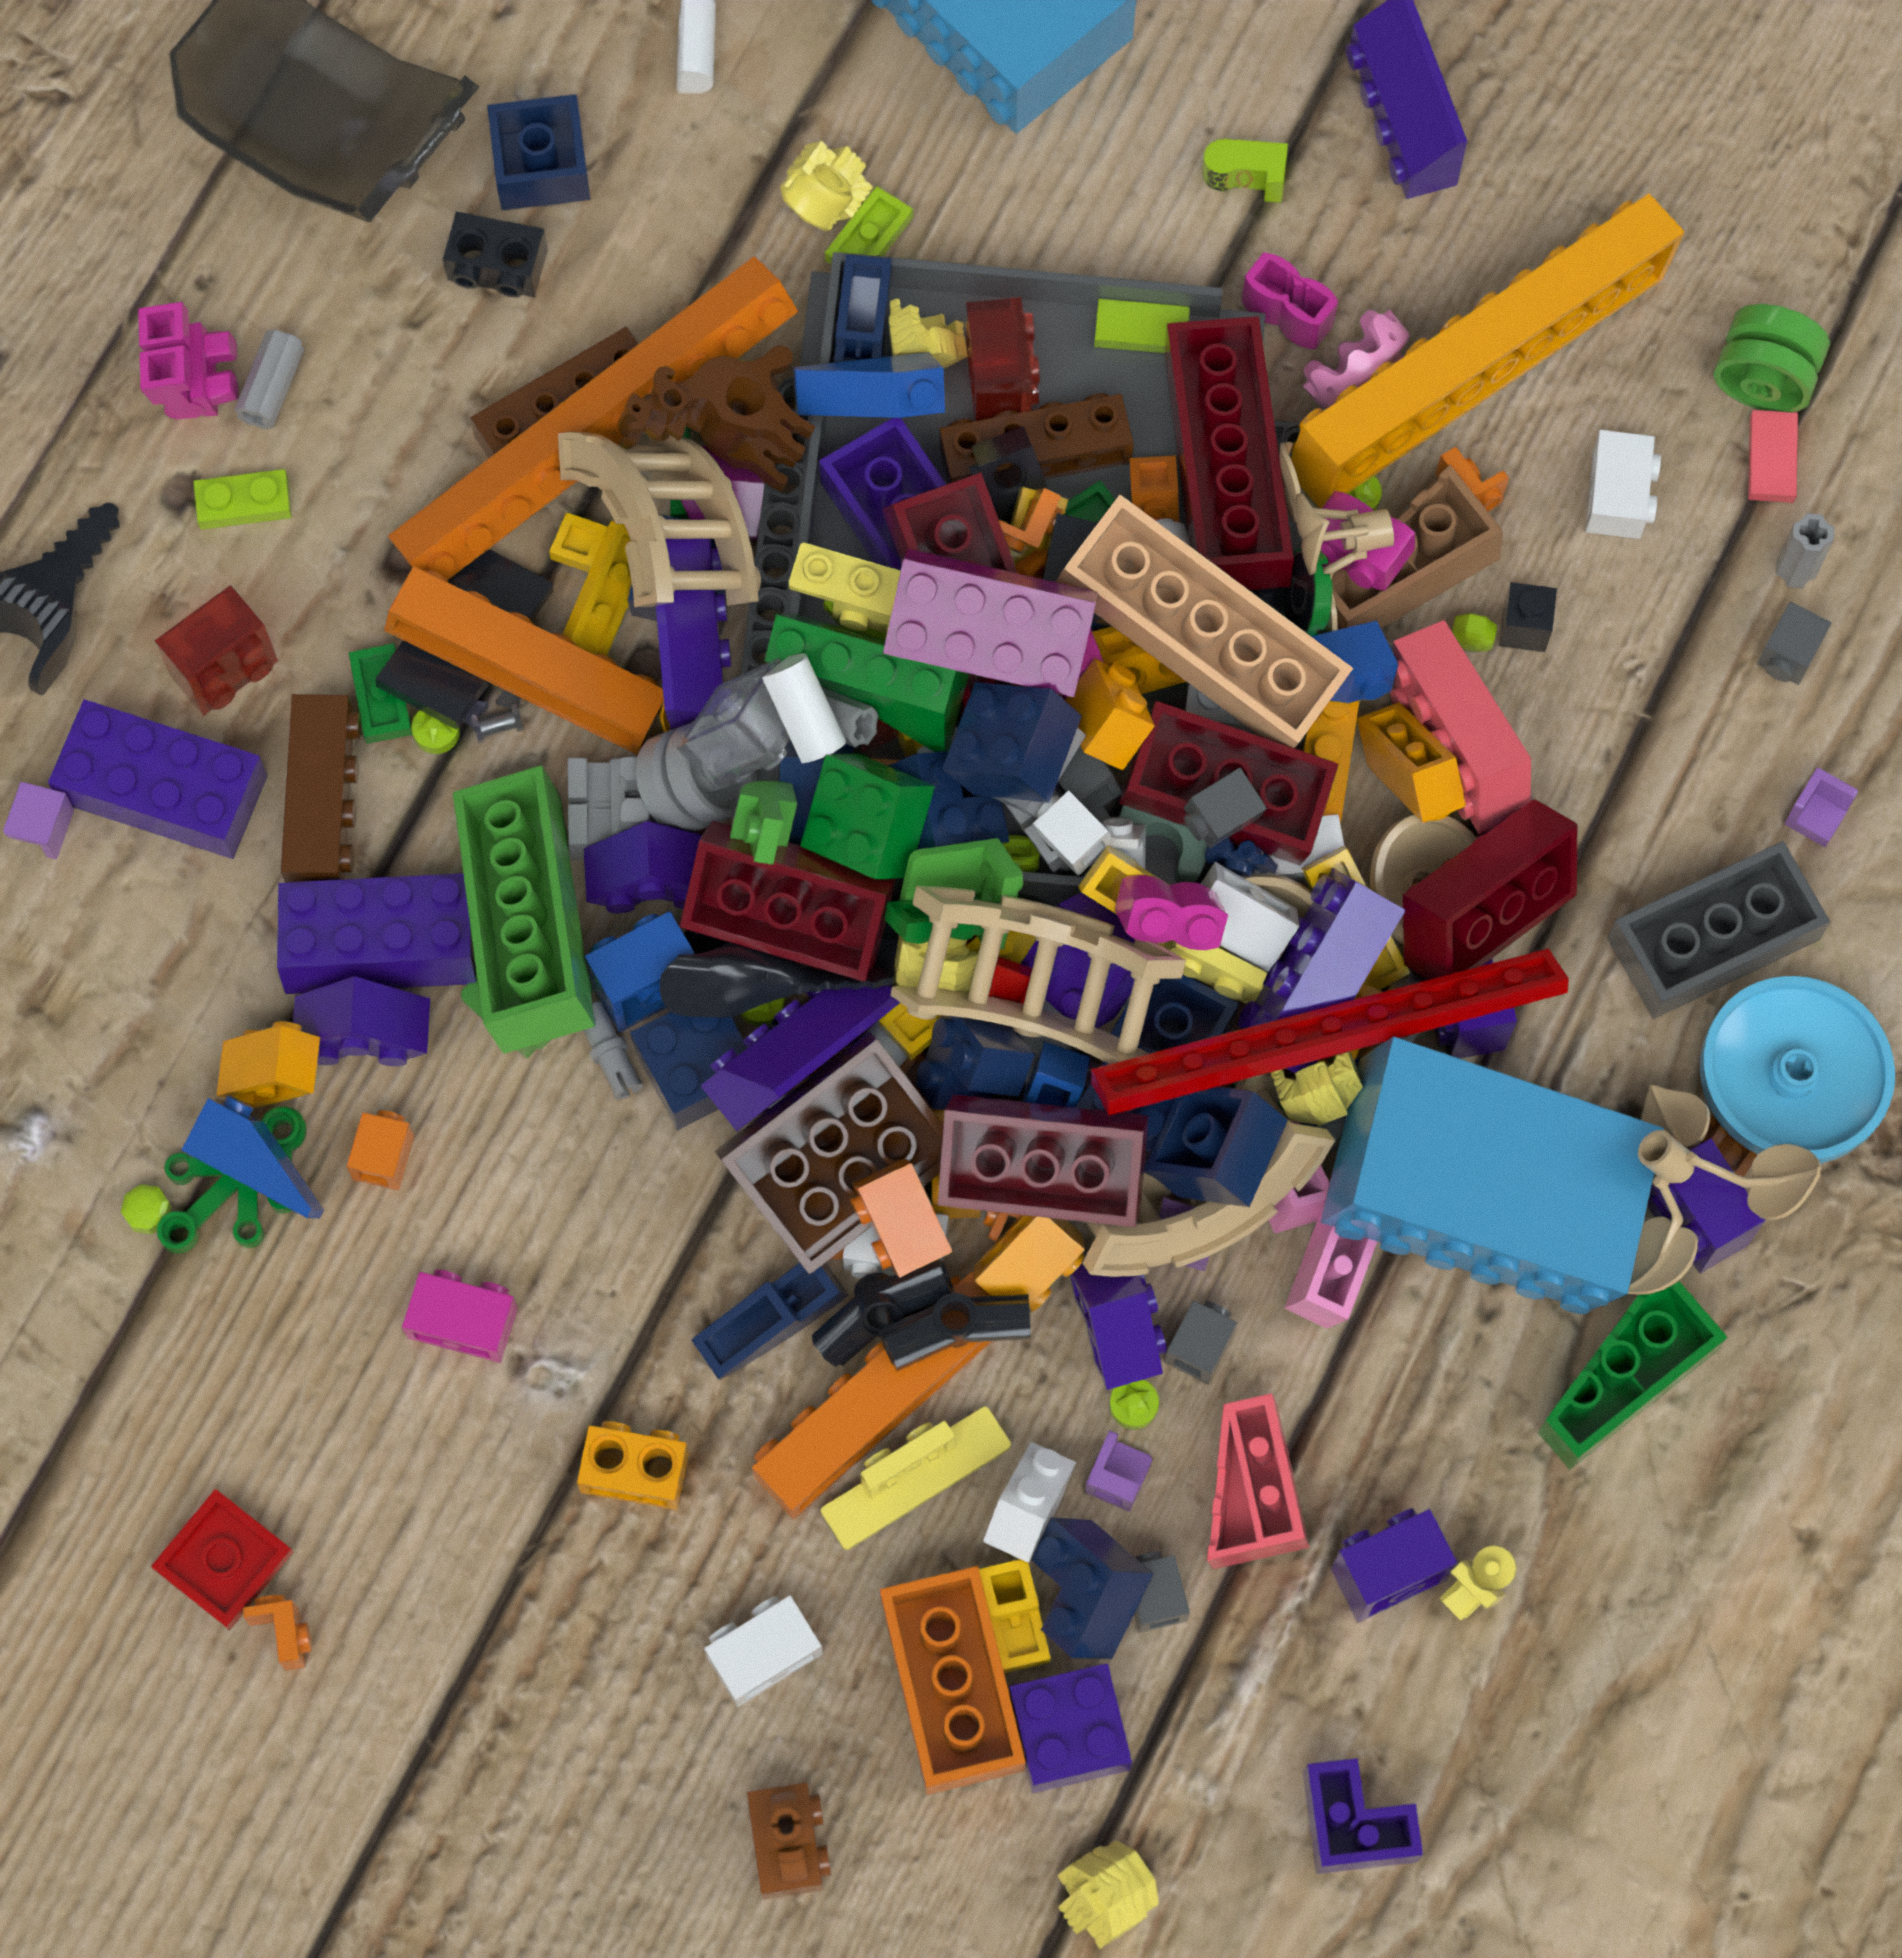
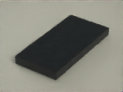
M490 549L447 580L448 583L466 592L474 591L482 594L492 605L509 613H520L531 621L534 620L554 591V583ZM404 640L376 677V687L456 730L490 683Z

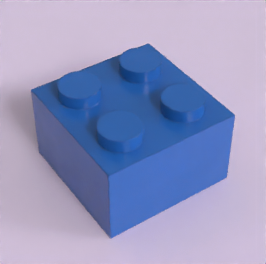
M670 911L661 916L651 914L642 918L633 926V931L619 938L610 936L602 939L591 948V953L585 955L591 985L600 1001L603 1002L605 1010L618 1033L667 1008L660 995L661 974L667 965L679 954H695Z

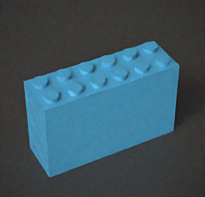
M871 0L878 8L883 9L885 7L896 18L898 26L908 37L912 38L915 36L925 46L928 55L938 66L942 67L945 65L956 76V80L964 92L970 96L975 94L986 105L989 115L995 122L1000 125L1006 124L1015 134L1025 128L1133 39L1136 0Z
M1396 1037L1390 1038L1360 1058L1357 1071L1363 1088L1347 1110L1348 1115H1346L1320 1223L1334 1226V1232L1347 1239L1362 1240L1365 1237L1381 1242L1380 1248L1393 1254L1407 1255L1411 1252L1426 1257L1425 1262L1435 1268L1452 1270L1454 1267L1469 1271L1471 1272L1470 1277L1481 1283L1495 1285L1502 1282L1516 1287L1515 1292L1523 1297L1543 1299L1545 1296L1560 1301V1307L1572 1313L1587 1314L1595 1308L1608 1305L1609 1302L1628 1294L1654 1173L1640 1162L1638 1148L1642 1140L1649 1133L1656 1130L1664 1131L1663 1127Z

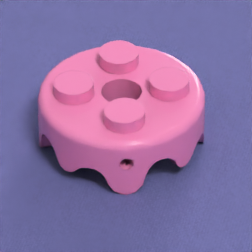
M1390 309L1383 315L1373 310H1368L1361 316L1360 324L1364 332V338L1356 342L1345 341L1339 344L1337 347L1339 365L1336 370H1332L1315 360L1310 361L1304 366V374L1308 381L1303 385V388L1322 409H1327L1335 404L1336 398L1349 386L1355 384L1359 388L1369 381L1374 371L1385 362L1391 361L1394 364L1404 357L1400 351L1408 342L1410 334Z

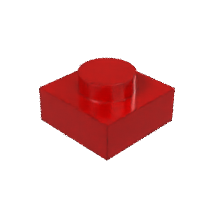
M998 956L988 996L1024 1004L1032 968Z

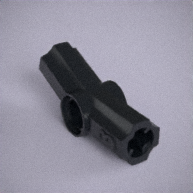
M941 1258L900 1278L896 1274L890 1276L878 1272L862 1277L855 1285V1297L812 1334L813 1345L819 1350L823 1358L834 1367L838 1365L844 1366L875 1337H880L879 1330L936 1305L938 1300L946 1294L955 1293Z
M960 1293L946 1294L938 1300L936 1305L879 1330V1336L896 1372L945 1349L962 1347L969 1342L1031 1339L1029 1295L967 1297ZM960 1311L967 1316L969 1322L962 1329L952 1330L945 1327L941 1320L948 1312Z

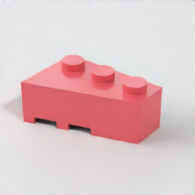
M1270 1393L1224 1404L1217 1461L1216 1492L1212 1508L1211 1539L1208 1546V1563L1214 1570L1310 1548L1280 1413L1273 1394Z

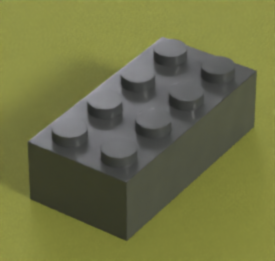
M1781 841L1616 919L1607 939L1651 1017L1655 1019L1819 941L1830 924V920L1784 841Z

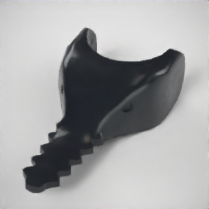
M107 502L100 507L89 508L90 517L78 519V529L66 531V541L54 542L55 551L44 552L40 560L0 572V633H11L25 637L40 650L28 679L30 690L38 695H44L65 668L75 643L77 584L84 580L83 570L93 568L92 556L102 554L100 544L111 541L109 531L120 528L117 518L119 516V508L112 503Z
M686 929L684 936L695 954H679L667 965L660 978V995L666 1007L677 1015L724 1018L743 1014L763 1004L794 994H802L809 991L818 992L825 989L840 990L846 987L855 990L862 987L876 989L881 986L892 985L896 980L895 972L876 968L870 971L864 982Z

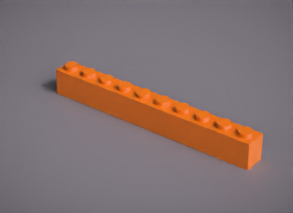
M753 256L388 535V538L411 568L415 566L423 571H435L449 580L577 482V480H561L558 433H596L610 439L616 445H620L621 440L626 437L618 430V421L627 400L634 393L642 399L647 394H651L653 376L659 367L668 366L675 371L673 378L669 380L675 381L676 384L684 382L691 378L705 362L712 358L724 355L738 359L798 313L782 283Z

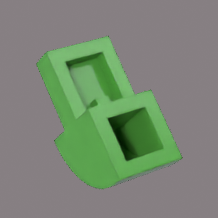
M755 781L744 785L740 790L730 838L750 843L754 862L773 865L777 846L787 847L797 807L792 783Z

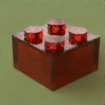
M1022 297L966 302L965 342L975 421L993 418L996 414L1003 411L1013 410L1018 413L1031 411V405L1039 404L1038 384H1040L1038 356H1034L1032 342H1035L1033 315L1024 314Z
M231 585L154 640L170 677L203 716L211 710H220L227 706L234 699L238 690L249 682L255 683L265 678L271 672L273 665L278 662L265 625Z

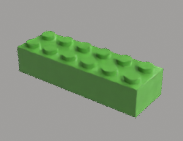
M540 765L453 792L484 1026L503 1054L595 1027L561 796L544 767Z

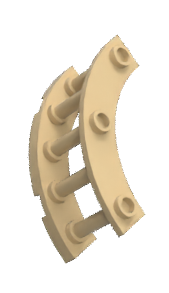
M558 433L561 480H577L588 487H598L601 489V499L609 509L615 523L625 524L631 540L625 546V551L631 573L634 607H654L674 603L673 593L675 590H726L727 606L759 602L758 591L761 585V575L759 569L754 565L749 535L740 506L732 490L730 479L724 475L718 464L704 448L684 436L680 441L672 436L664 441H655L649 437V445H636L628 450L596 433ZM640 472H651L652 480H646L644 476H641ZM653 500H694L706 520H665L662 515H658ZM665 539H714L723 571H675L670 566Z
M916 886L912 904L929 915V921L933 923L918 987L892 986L891 996L908 1007L907 1012L922 1019H934L936 1015L956 1016L1011 1026L1018 1034L1028 1037H1040L1043 1035L1089 1053L1108 1063V1065L1148 1054L1138 1048L1153 986L1158 984L1160 979H1181L1186 963L1185 959L1154 942H1142L1135 939V943L1114 936L1112 935L1114 925L1059 907L1002 895L1001 902L998 904L974 900V890ZM958 923L980 925L984 928L969 993L938 989L952 928L958 927ZM1009 930L1034 935L1035 939L1039 942L1024 1004L988 996L1003 934L1009 933ZM1064 944L1088 952V956L1091 958L1076 1020L1043 1010L1057 949ZM1111 963L1129 970L1131 977L1135 979L1120 1038L1095 1028Z
M1271 1073L1240 1080L1234 1089L1254 1091L1288 1119L1250 1207L1190 1199L1195 1207L1194 1209L1170 1218L1161 1219L1149 1201L1165 1196L1172 1191L1155 1178L1144 1173L1141 1210L1138 1216L1141 1224H1136L1135 1227L1086 1222L1095 1239L1083 1261V1265L1090 1275L1110 1277L1137 1276L1148 1274L1149 1267L1172 1262L1175 1268L1219 1252L1249 1235L1271 1219L1278 1212L1275 1205L1293 1187L1300 1191L1324 1161L1335 1139L1327 1129L1294 1124L1289 1120L1278 1105L1279 1097Z

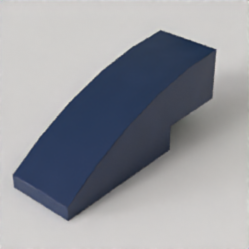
M846 254L835 337L834 363L883 357L892 259Z
M826 1262L810 1275L802 1264L798 1263L775 1282L767 1281L692 1338L691 1341L716 1377L721 1380L792 1337L849 1295Z

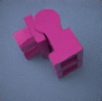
M183 302L138 308L139 346L143 350V352H139L140 390L153 405L163 404L165 415L168 417L187 419L197 418L201 415L204 417L218 416V404L239 399L238 382L232 370L217 372L216 363L234 361L237 358V342L230 331L208 332L201 322L189 324V312Z

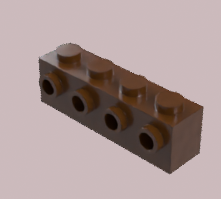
M626 326L471 416L470 420L475 439L488 458H490L639 343Z
M1105 393L1090 395L1080 402L1069 404L1050 402L1042 405L1038 410L1022 413L1013 410L1003 411L990 419L975 422L970 419H961L950 423L947 427L939 428V448L948 484L972 476L969 466L976 464L977 461L971 446L1024 426L1045 480L1130 464V458L1133 456L1134 442L1122 394L1109 396ZM1004 463L995 472H1005L1014 463Z
M292 694L281 874L285 883L344 880L345 873L353 872L354 849L352 844H347L348 828H355L356 801L349 800L350 784H357L359 778V760L357 755H352L353 740H360L361 713L360 711L353 710L349 695Z

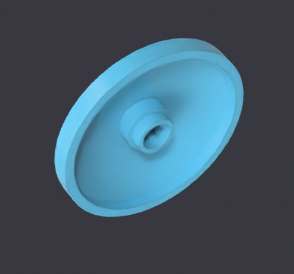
M1781 976L1762 980L1744 988L1721 1008L1710 1024L1702 1044L1700 1078L1705 1098L1715 1118L1728 1134L1741 1145L1756 1154L1775 1145H1797L1809 1150L1817 1156L1821 1163H1825L1855 1150L1879 1126L1892 1100L1895 1086V1065L1890 1044L1882 1027L1873 1014L1855 997L1830 983L1818 979L1801 976Z

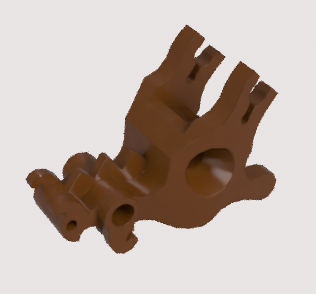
M783 345L774 346L762 357L753 361H740L724 355L712 358L705 362L691 378L677 384L675 381L669 380L675 374L673 369L668 366L659 367L653 376L651 394H647L643 399L638 397L636 393L632 394L628 398L618 421V430L626 437L620 442V447L630 450L634 448L640 441L643 432L655 441H664L670 436L680 441L687 426L699 432L707 449L734 469H748L757 474L766 484L780 492L784 489L789 478L778 472L775 464L781 463L793 468L796 462H799L805 447L797 443L792 438V434L797 433L809 439L816 426L794 413L785 403L781 393L777 391L778 382L774 375L785 372L793 361L792 352Z

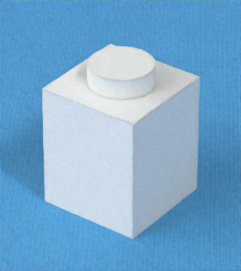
M1069 790L1061 798L1054 796L1051 798L1050 803H1044L1037 812L1038 819L1033 823L1039 836L1078 876L1100 856L1106 846H1111L1114 843L1109 831Z

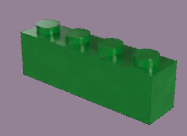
M794 613L776 614L765 662L778 665L789 656L805 653L820 685L833 692L872 706L877 712L879 720L933 752L949 751L969 673L883 654L886 641L884 639Z
M1680 1281L1664 1290L1638 1295L1546 1418L1538 1431L1539 1435L1566 1467L1571 1470L1713 1356L1727 1340V1335Z

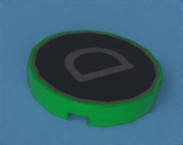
M1301 548L1297 549L1293 554L1294 561L1290 587H1283L1282 612L1285 618L1309 636L1318 635L1316 633L1317 630H1324L1328 624L1332 606L1333 583L1330 574H1323L1322 564H1328V559L1320 550L1316 573L1310 575L1306 568Z

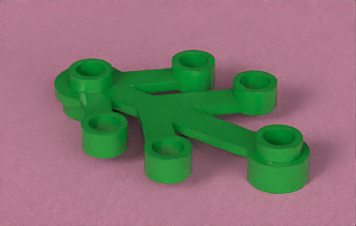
M279 1106L272 1108L263 1115L261 1121L265 1123L292 1162V1152L298 1149L306 1138L307 1127L305 1120L297 1110L291 1107ZM288 1125L291 1127V1133L288 1137L283 1139L275 1137V1130L279 1126ZM175 1153L168 1157L164 1170L169 1180L176 1185H186L194 1177H222L186 1213L173 1211L161 1218L157 1226V1236L166 1250L176 1254L191 1250L198 1241V1229L237 1190L238 1220L233 1226V1236L238 1244L244 1248H254L262 1242L264 1229L258 1221V1191L195 1157H189L184 1153ZM179 1162L187 1163L188 1170L184 1175L175 1176L172 1174L175 1164ZM267 1197L274 1211L281 1214L293 1211ZM247 1225L257 1227V1232L251 1239L240 1237L242 1228ZM178 1228L188 1230L187 1238L182 1242L171 1240L172 1233Z

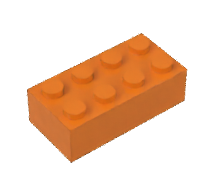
M978 1566L880 1589V1601L926 1795L1025 1772L1026 1762Z

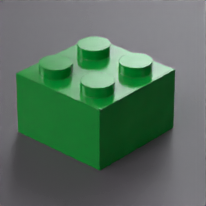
M826 754L800 846L873 879L904 878L909 856L918 848L935 786L861 754Z

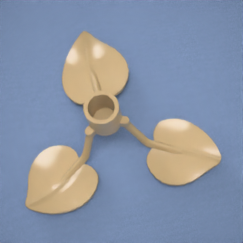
M1283 442L1280 444L1279 460L1286 508L1293 523L1296 522L1299 535L1302 538L1303 559L1310 575L1316 573L1323 541L1341 539L1345 550L1353 549L1352 553L1323 568V574H1330L1331 579L1337 570L1356 560L1367 558V551L1394 545L1393 526L1387 509L1359 514L1358 509L1340 511L1312 508L1307 498L1300 491L1298 477L1289 456L1293 443ZM1325 518L1347 520L1340 522V530L1326 532L1329 521ZM1333 592L1328 624L1323 630L1324 633L1338 630L1337 610Z
M1650 1085L1641 1120L1663 1127L1664 1131H1653L1642 1140L1638 1148V1158L1643 1165L1656 1174L1653 1184L1659 1188L1672 1215V1221L1665 1217H1655L1643 1223L1628 1294L1641 1295L1664 1290L1679 1281L1687 1273L1695 1260L1698 1248L1697 1235L1692 1230L1681 1227L1683 1216L1668 1187L1669 1183H1682L1692 1175L1694 1167L1697 1166L1741 1187L1751 1188L1747 1198L1751 1211L1762 1219L1777 1220L1792 1214L1807 1199L1820 1177V1170L1822 1169L1820 1160L1816 1155L1803 1147L1792 1144H1780L1765 1149L1754 1158L1752 1178L1737 1175L1689 1151V1149L1696 1147L1702 1142L1708 1131L1710 1112L1706 1103L1691 1093Z

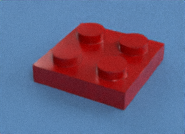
M215 1489L150 1567L230 1631L243 1615V1608L250 1607L292 1556L294 1551Z

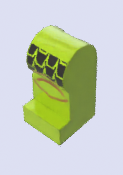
M1217 139L1211 142L1205 149L1202 169L1203 180L1207 186L1217 191H1228L1234 187L1265 190L1264 201L1282 203L1288 143Z

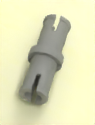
M594 1002L592 1007L595 1027L583 1030L592 1047L590 1056L595 1064H600L615 1099L628 1098L630 1094L627 1088H631L633 1093H637L642 1089L643 1084L639 1080L626 1054L628 1045L623 1037L617 1036L605 1011L603 1002Z

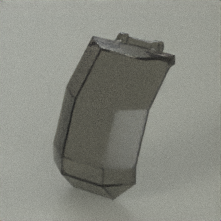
M213 0L169 52L176 113L181 121L205 141L293 196L368 223L375 218L399 187L407 189L413 187L420 177L418 174L419 170L451 131H458L465 122L466 118L460 110L479 88L466 75L462 79H457L395 58L314 8L306 0Z

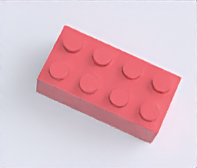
M1445 620L1394 640L1393 654L1398 662V668L1394 679V689L1390 693L1392 703L1400 702L1456 757L1466 807L1457 810L1462 819H1470L1479 834L1496 827L1509 814L1518 811L1530 802L1531 757Z

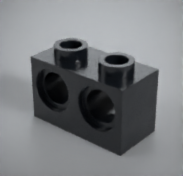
M456 211L443 256L447 280L453 281L456 285L467 289H474L478 286L494 289L502 295L513 298L520 297L521 295L535 297L548 252L545 231L543 228ZM469 251L482 252L474 258L464 257ZM515 259H522L526 261L524 264L517 267L507 265L510 261Z
M1024 426L971 446L977 463L969 466L972 475L982 473L998 520L1011 524L1014 511H1011V508L1016 504L1020 487L1032 490L1048 489ZM1004 463H1014L1005 472H995Z

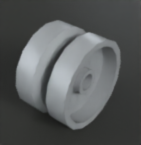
M709 716L648 739L639 751L635 767L638 791L645 808L658 824L691 833L708 827L713 820L722 822L734 817L741 788L748 783L757 781L755 763L747 743L738 731L720 718Z

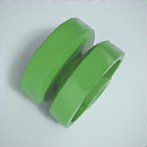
M1755 304L1747 305L1737 310L1725 339L1727 345L1723 346L1713 373L1716 384L1731 398L1758 410L1798 412L1808 407L1818 380L1816 373L1820 372L1830 346L1825 330L1817 322L1802 313L1782 306Z

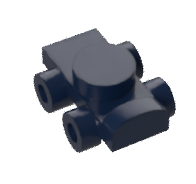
M1227 838L1211 849L1207 845L1205 851V859L1208 864L1213 865L1216 862L1239 876L1251 877L1253 869L1260 873L1276 874L1278 867L1268 854L1264 853L1261 848L1251 841H1244L1238 846L1231 839Z

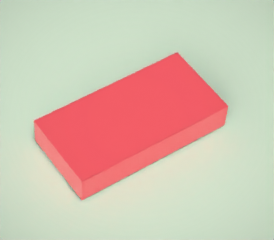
M1752 410L1749 416L1748 500L1794 503L1797 497L1798 413Z

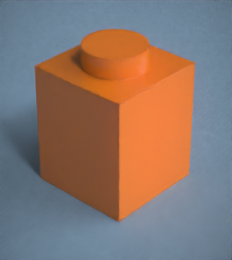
M378 1110L376 1115L362 1112L346 1166L352 1180L399 1191L415 1137L410 1124L405 1122L403 1116L386 1110Z

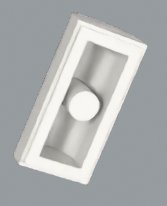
M681 0L678 25L676 84L678 93H704L713 87L716 3L714 0Z
M805 653L787 657L762 677L801 763L821 759L826 754L837 751L846 743V739Z

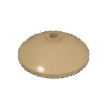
M1415 815L1407 816L1394 823L1378 842L1371 862L1370 888L1403 908L1402 894L1408 890L1412 882L1414 884L1423 880L1438 869L1444 861L1452 859L1471 845L1476 837L1467 827L1450 816L1422 823ZM1402 916L1392 936L1404 945Z

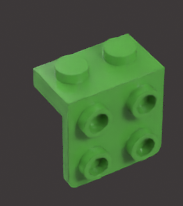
M999 838L919 849L909 856L899 901L913 900L916 886H936L974 890L975 896L980 901L1000 904L1002 895L1017 897L1018 891L1023 886V875L1020 866L1014 863ZM1008 933L1003 934L1000 949H1004ZM983 934L977 935L979 940L982 942Z

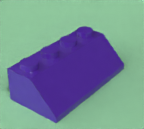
M1386 0L1353 25L1351 42L1346 45V56L1351 70H1358L1361 77L1360 93L1363 103L1367 109L1372 107L1375 114L1374 129L1378 143L1381 147L1387 146L1390 154L1389 171L1395 185L1401 184L1406 199L1457 186L1468 141L1414 0Z
M665 539L670 566L675 571H723L718 549L712 548L710 539ZM675 590L673 593L674 603L656 606L664 706L670 728L673 730L706 716L720 718L728 723L727 713H736L733 684H724L723 668L732 667L729 639H720L719 622L728 621L725 593L716 594V590Z
M888 985L876 989L862 987L855 990L846 987L840 990L825 989L818 992H805L811 999L803 1006L797 999L791 1002L774 1016L779 1024L771 1031L765 1023L742 1041L747 1047L745 1051L738 1055L732 1048L712 1063L710 1068L715 1074L704 1082L701 1087L736 1132H738L899 1005L900 1002L891 996L892 987Z

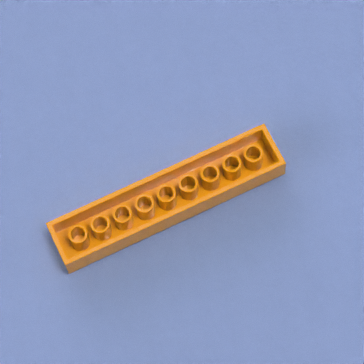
M1650 193L1635 203L1631 200L1624 202L1614 211L1608 221L1602 225L1593 223L1579 235L1577 242L1568 248H1565L1563 245L1557 247L1545 258L1541 266L1533 271L1530 268L1524 269L1513 278L1509 287L1499 294L1495 291L1488 293L1477 303L1474 311L1465 317H1462L1461 314L1452 317L1441 328L1438 335L1429 341L1427 338H1421L1407 350L1405 357L1394 364L1391 361L1382 364L1374 371L1370 380L1359 388L1355 384L1351 385L1336 398L1335 404L1324 411L1318 408L1309 413L1301 421L1298 439L1291 448L1293 451L1291 461L1300 487L1320 509L1323 508L1334 491L1348 494L1662 281L1685 231Z

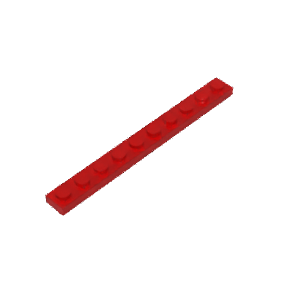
M1548 948L1091 1069V1082L1108 1115H1113L1386 1042L1392 1037L1401 1038L1568 993L1569 977Z

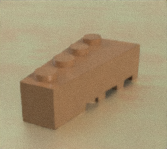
M1451 465L1439 474L1438 481L1427 491L1423 490L1411 501L1410 508L1397 519L1415 532V550L1385 591L1373 587L1367 589L1357 585L1351 580L1348 572L1340 569L1332 577L1338 630L1376 620L1380 628H1383L1500 560L1503 530Z

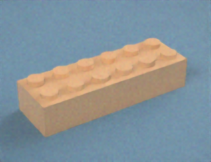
M1122 495L1117 497L1065 566L1056 581L1057 583L1098 592L1094 610L1095 614L1260 737L1295 748L1353 670L1350 665Z

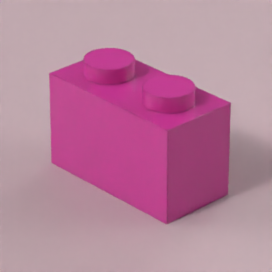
M435 1269L433 1275L419 1272L402 1325L407 1338L501 1363L518 1310L514 1296L508 1295L509 1290L491 1282H481L480 1287L461 1283V1276L445 1270Z

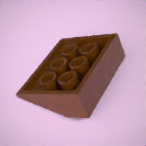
M868 1032L714 1152L810 1275L872 1227L871 1223L862 1226L853 1209L850 1199L857 1196V1193L852 1183L906 1158L912 1163L922 1186L926 1185L940 1174L944 1126L879 1040Z

